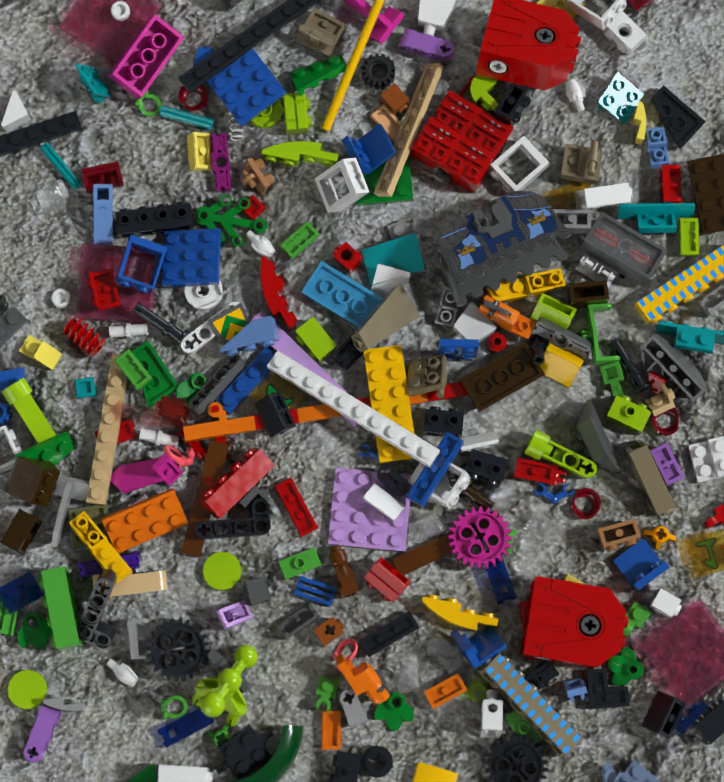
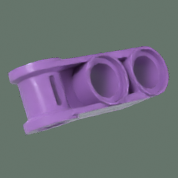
M412 29L404 30L399 48L405 52L418 54L422 57L441 62H449L453 58L454 47L450 41L436 38L429 34L419 33Z
M42 704L24 749V757L28 761L39 762L42 760L62 711ZM36 748L38 756L31 758L30 750H35Z

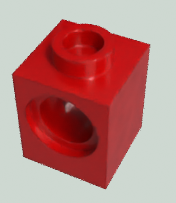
M347 242L343 245L339 244L333 251V260L349 274L363 261V256ZM344 253H349L352 257L350 260H343L341 256Z

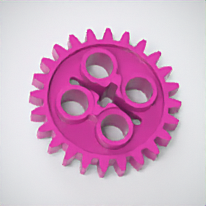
M480 506L477 512L472 507V513L470 514L467 510H464L465 516L458 515L460 521H453L456 528H450V532L454 534L448 536L450 540H453L449 545L450 547H456L452 550V554H458V561L464 559V566L469 562L471 569L475 564L479 570H481L482 565L489 569V563L496 566V559L501 562L503 561L501 554L508 555L505 548L511 549V545L507 543L512 541V537L507 536L511 533V529H505L508 526V522L502 523L504 516L502 515L497 518L498 512L494 511L491 514L489 507L486 512H483L482 506ZM486 521L490 525L486 529H481L479 524ZM472 523L475 524L480 536L483 537L489 553H486L481 541L477 539L476 532L471 526ZM464 531L472 532V536L469 538L462 536ZM491 538L499 540L495 546L489 545L488 541ZM479 547L482 551L480 554L474 555L471 553V550Z

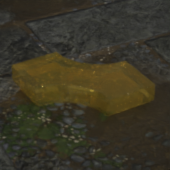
M571 180L564 188L551 189L549 205L552 209H567L575 201L574 192L590 188L591 184Z

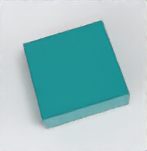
M94 377L75 379L77 399L96 397Z

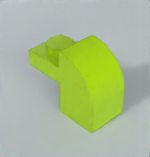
M476 75L470 86L469 96L471 103L477 105L480 102L483 110L490 112L492 115L498 103L489 93L496 88L497 81L491 77Z

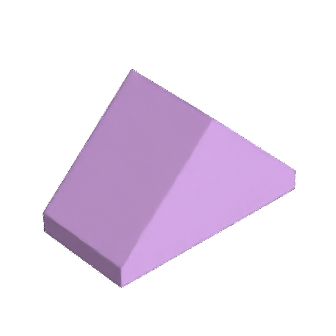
M245 600L216 611L226 631L253 618Z

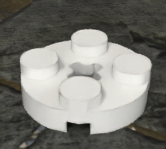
M219 280L217 285L185 286L184 291L188 303L196 310H210L221 302L223 287ZM203 286L205 289H209L205 296L198 293Z

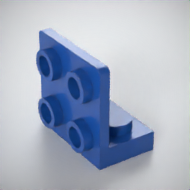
M381 124L375 126L359 140L349 136L342 139L350 158H356L361 172L367 175L396 154Z
M641 539L637 544L613 560L635 592L670 568L666 561L661 562L645 539Z
M491 626L471 639H468L465 634L461 635L457 629L450 633L461 653L474 668L484 664L487 660L507 648L505 642Z

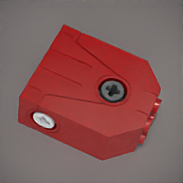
M493 0L475 74L546 91L567 81L568 74L573 73L575 65L573 62H576L577 48H579L581 37L578 36L580 28L567 12L562 9L524 0Z
M541 576L532 578L528 600L530 605H528L526 613L527 628H525L523 633L520 656L594 669L617 654L621 648H624L626 636H623V631L628 626L629 617L626 616V610L610 588ZM588 623V626L591 627V629L588 630V628L584 626V624Z

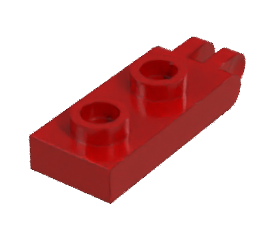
M517 458L514 478L558 486V483L566 484V479L559 478V475L567 476L568 472L562 471L560 466Z

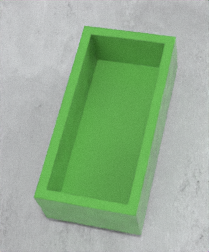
M62 566L41 571L42 576L39 577L41 588L45 590L43 603L49 610V615H46L48 626H51L53 634L50 635L52 646H55L60 651L84 646V642L79 639L77 632L79 616L69 569Z

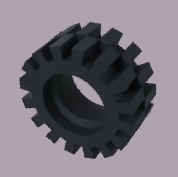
M376 53L375 56L370 55L369 59H365V63L362 65V79L366 85H369V88L375 87V90H378V88L383 90L385 86L389 87L390 83H393L395 66L393 60L390 61L389 56L386 58L385 54L379 56V53ZM382 66L386 73L383 77L376 78L371 73L372 68Z

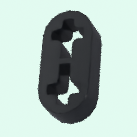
M388 465L381 466L378 469L377 478L383 485L397 496L407 494L409 483L404 477ZM383 470L386 472L387 470H389V476L393 479L390 480L387 477H385L384 479L381 478V471ZM396 481L399 484L403 482L405 490H399L398 492L396 490L397 486L393 482Z

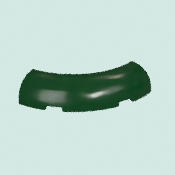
M283 725L281 741L270 761L253 775L233 782H278L289 770L297 756L303 737L304 726Z

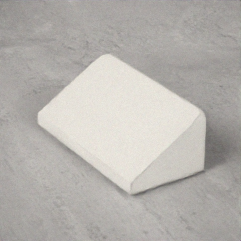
M488 432L460 438L464 441L460 453L470 452L471 449L479 450L497 446L499 443L498 437L495 432Z
M375 483L363 497V500L393 522H395L406 507Z

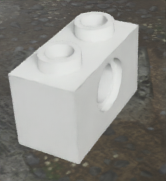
M623 11L619 12L612 24L607 25L603 30L604 35L609 40H613L617 44L618 49L628 56L645 41L647 36ZM625 31L628 36H621L619 32Z

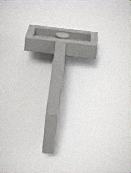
M59 475L52 495L61 496L62 499L53 530L52 547H57L63 537L71 499L86 502L89 481Z

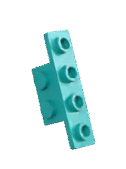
M619 204L617 216L618 219H637L638 233H676V219L693 218L695 204Z
M659 321L655 333L675 336L674 348L712 354L714 343L724 344V330L716 331L710 330L707 327L698 328L688 324H674L670 321Z

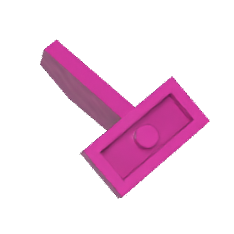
M344 0L366 18L368 17L372 6L364 0ZM388 7L383 14L379 13L369 39L383 44L405 17L403 13L391 7Z
M164 453L160 458L119 466L112 473L111 482L126 494L163 480L171 486L183 474V471Z

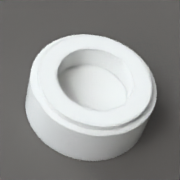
M117 1L112 5L111 14L115 20L124 21L129 17L130 9L127 3Z
M57 289L53 292L51 300L55 307L63 309L71 303V296L67 290Z

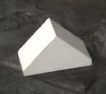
M13 91L1 123L3 130L6 132L31 120L16 91Z

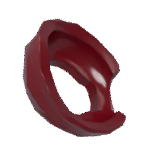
M203 85L194 91L200 94L201 101L192 107L186 104L189 92L184 86L181 87L178 98L189 111L200 110L206 106L209 95Z
M672 408L655 417L652 414L651 423L654 430L664 436L674 434L679 429V411L676 408ZM662 414H668L674 418V425L669 428H662L658 424V417Z
M582 488L576 491L570 507L579 519H591L599 512L601 500L594 490ZM578 498H589L592 501L591 510L588 512L579 510L575 505Z

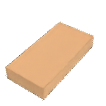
M383 104L370 115V118L377 125L381 124L384 127L389 139L394 144L402 123Z

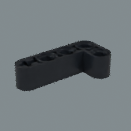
M264 498L254 500L250 505V518L199 522L194 527V536L199 540L263 536L269 532L271 527L269 503ZM257 502L264 505V511L261 513L255 510ZM257 522H263L265 524L266 528L264 532H260L257 530ZM238 523L245 524V533L238 532ZM220 524L227 527V533L224 535L220 534L217 530ZM211 525H214V536H212V531L206 532L204 536H202L201 532H198L201 526H204V529H211Z
M105 569L100 573L77 627L78 637L81 641L102 649L108 648L115 636L113 626L100 621L117 581L116 573L110 569ZM104 581L108 582L107 586L103 585Z

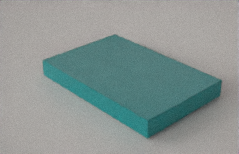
M416 233L362 250L371 286H373L378 264L407 271L411 274L426 270Z

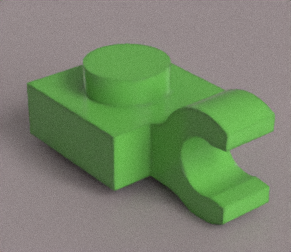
M616 361L601 366L604 384L606 386L611 385L613 396L624 395L619 383L624 381L620 362Z
M635 601L626 613L629 620L623 634L627 637L634 626L640 629L651 612Z

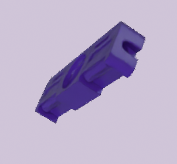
M134 551V554L120 555L132 570L141 567L137 551ZM96 560L83 562V564L81 561L78 563L82 579L92 578V575L100 574L103 571Z

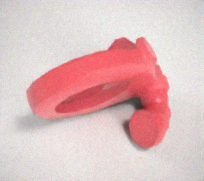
M166 445L163 448L164 453L174 462L178 463L179 468L190 466L193 463L195 457L193 448L189 447L186 454L189 455L188 457L171 445Z
M351 638L343 640L338 645L336 652L333 653L334 660L336 661V657L342 654L343 649L347 645H353L352 653L345 657L346 659L350 658L352 661L358 649L355 640Z

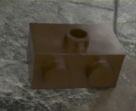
M607 280L569 284L567 288L568 305L579 309L586 308L590 304L608 303Z

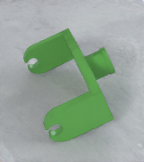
M611 303L590 304L585 309L587 330L581 329L580 336L592 342L590 349L593 365L610 364L620 361V356L600 357L597 329L593 312L609 311L612 308Z

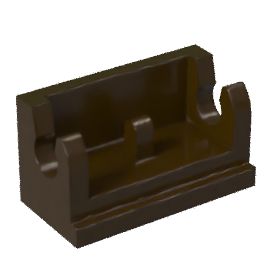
M19 509L0 543L24 556L43 522Z

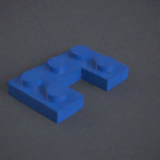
M440 339L438 355L444 353L447 361H453V358H461V361H472L477 356L479 339Z

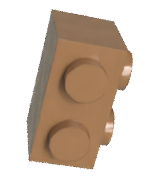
M636 518L596 530L601 550L606 549L607 552L618 549L617 545L625 544L627 547L637 544L636 540L641 538Z

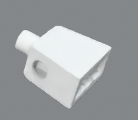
M420 0L418 26L424 28L423 34L434 36L435 31H444L455 8L456 0Z
M471 302L454 324L453 330L457 335L452 339H479L480 343L494 334L497 327L490 319L478 313L479 308Z
M487 690L486 699H483L481 705L480 737L500 738L503 724V700H498V692L496 690Z

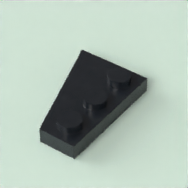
M664 85L650 100L680 150L706 122Z

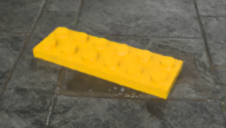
M402 346L379 347L363 351L371 408L415 434L410 400L407 394ZM375 435L379 464L414 459Z

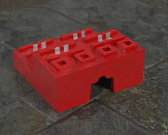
M449 90L433 117L430 116L412 145L410 156L432 169L436 166L439 169L445 170L446 173L451 175L452 181L475 193L487 175L490 165L496 160L511 136L514 127Z

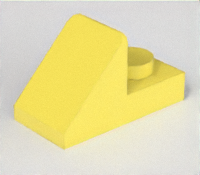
M30 335L27 336L19 350L20 353L51 370L55 368L62 356V353L46 342H41Z

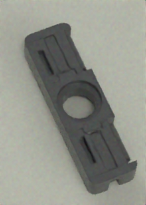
M542 317L538 319L532 331L533 335L536 333L550 340V344L565 351L568 349L582 356V359L586 358L592 346L591 341ZM564 335L567 341L562 342L557 336Z

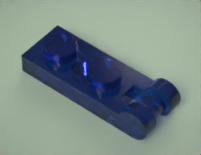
M496 559V566L489 563V569H486L496 602L500 605L505 600L517 598L504 560L501 562ZM506 586L507 592L501 594L499 588Z
M198 708L158 729L157 732L159 736H162L165 748H168L215 723L213 717L206 716L201 711V708ZM174 729L177 735L173 738L169 734V731Z

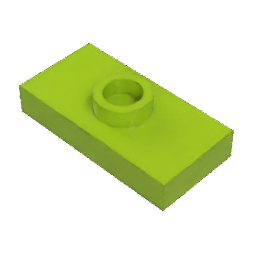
M679 218V256H699L698 218Z

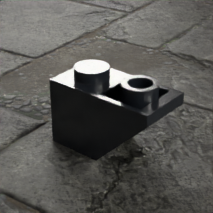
M724 700L720 702L714 701L708 707L710 709L705 715L701 713L694 720L696 724L692 726L693 729L708 745L712 744L724 733Z

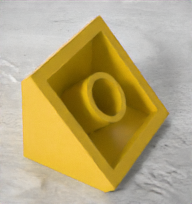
M549 344L544 353L545 361L540 366L545 376L570 388L585 359H582V356L568 349L565 351Z

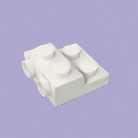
M724 436L687 446L697 483L724 477Z

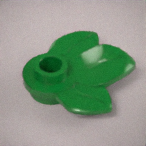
M201 373L191 374L187 381H183L178 385L176 397L185 398L188 406L189 401L206 383L204 375ZM195 379L199 381L198 386L194 384Z
M29 613L23 618V627L19 630L17 636L18 643L21 648L31 643L35 648L45 650L48 640L47 635L53 634L52 628L48 626L47 619H41L36 613ZM29 620H34L35 626H30L28 624Z
M626 647L622 648L621 656L615 655L606 661L609 669L614 672L610 683L617 686L627 685L631 679L637 680L644 673V667L642 663L637 661L636 653ZM636 666L637 672L631 673V667Z
M393 692L386 701L378 704L375 710V720L386 719L390 730L395 732L401 727L403 720L413 722L414 711L406 703L403 694ZM398 698L400 704L394 706L392 703L393 699Z

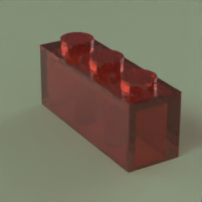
M162 396L161 401L157 400L155 411L163 424L180 428L186 426L189 408L185 400Z

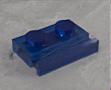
M30 571L0 587V600L4 607L7 608L9 615L44 596Z

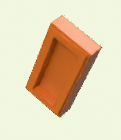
M322 710L321 750H341L342 710H330L328 713L326 710Z

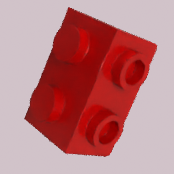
M112 268L95 273L89 271V277L86 279L89 289H93L94 295L91 296L93 307L97 306L100 312L122 306Z

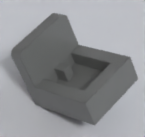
M254 486L241 498L239 503L244 509H247L258 496L269 502V493L262 486L259 488Z

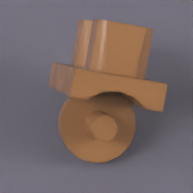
M251 157L246 160L247 163L243 166L244 172H242L244 179L241 183L243 186L249 184L252 189L256 188L259 194L262 195L274 183L275 178L271 173L262 174L261 171L266 167L262 158L253 160Z

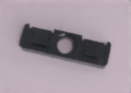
M548 661L524 679L526 681L529 679L534 680L536 688L540 690L544 687V684L555 677V674L559 676V672L555 669L553 663ZM502 697V699H503L504 702L507 704V706H508L510 709H513V708L508 704V702Z

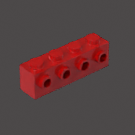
M260 448L248 449L240 462L237 461L232 464L230 471L226 475L220 476L216 480L217 484L213 488H208L202 494L203 497L199 501L214 518L220 519L275 466Z

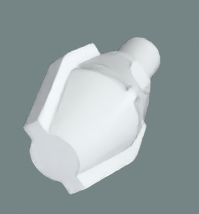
M577 78L567 81V98L570 102L576 104L578 112L584 111V87Z
M251 230L246 233V236L251 240L252 248L257 253L266 258L275 253V249L268 239L254 234Z
M112 659L108 661L107 666L113 670L116 677L122 683L132 687L136 684L138 676L128 665L124 663L118 664Z

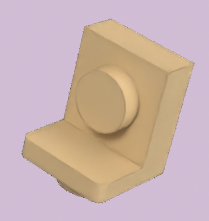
M664 383L660 385L662 393L645 400L646 406L652 411L651 413L654 417L675 407L673 401L675 399L674 392L671 388L668 389Z

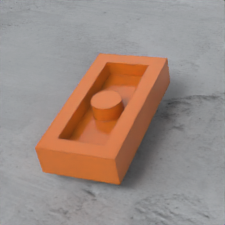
M459 673L424 691V694L432 709H435L468 690Z

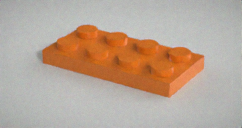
M174 488L101 518L113 547L118 553L189 524Z

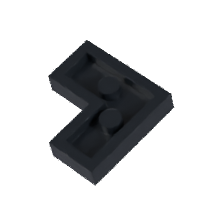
M606 668L586 670L590 710L630 706L628 686L608 688Z

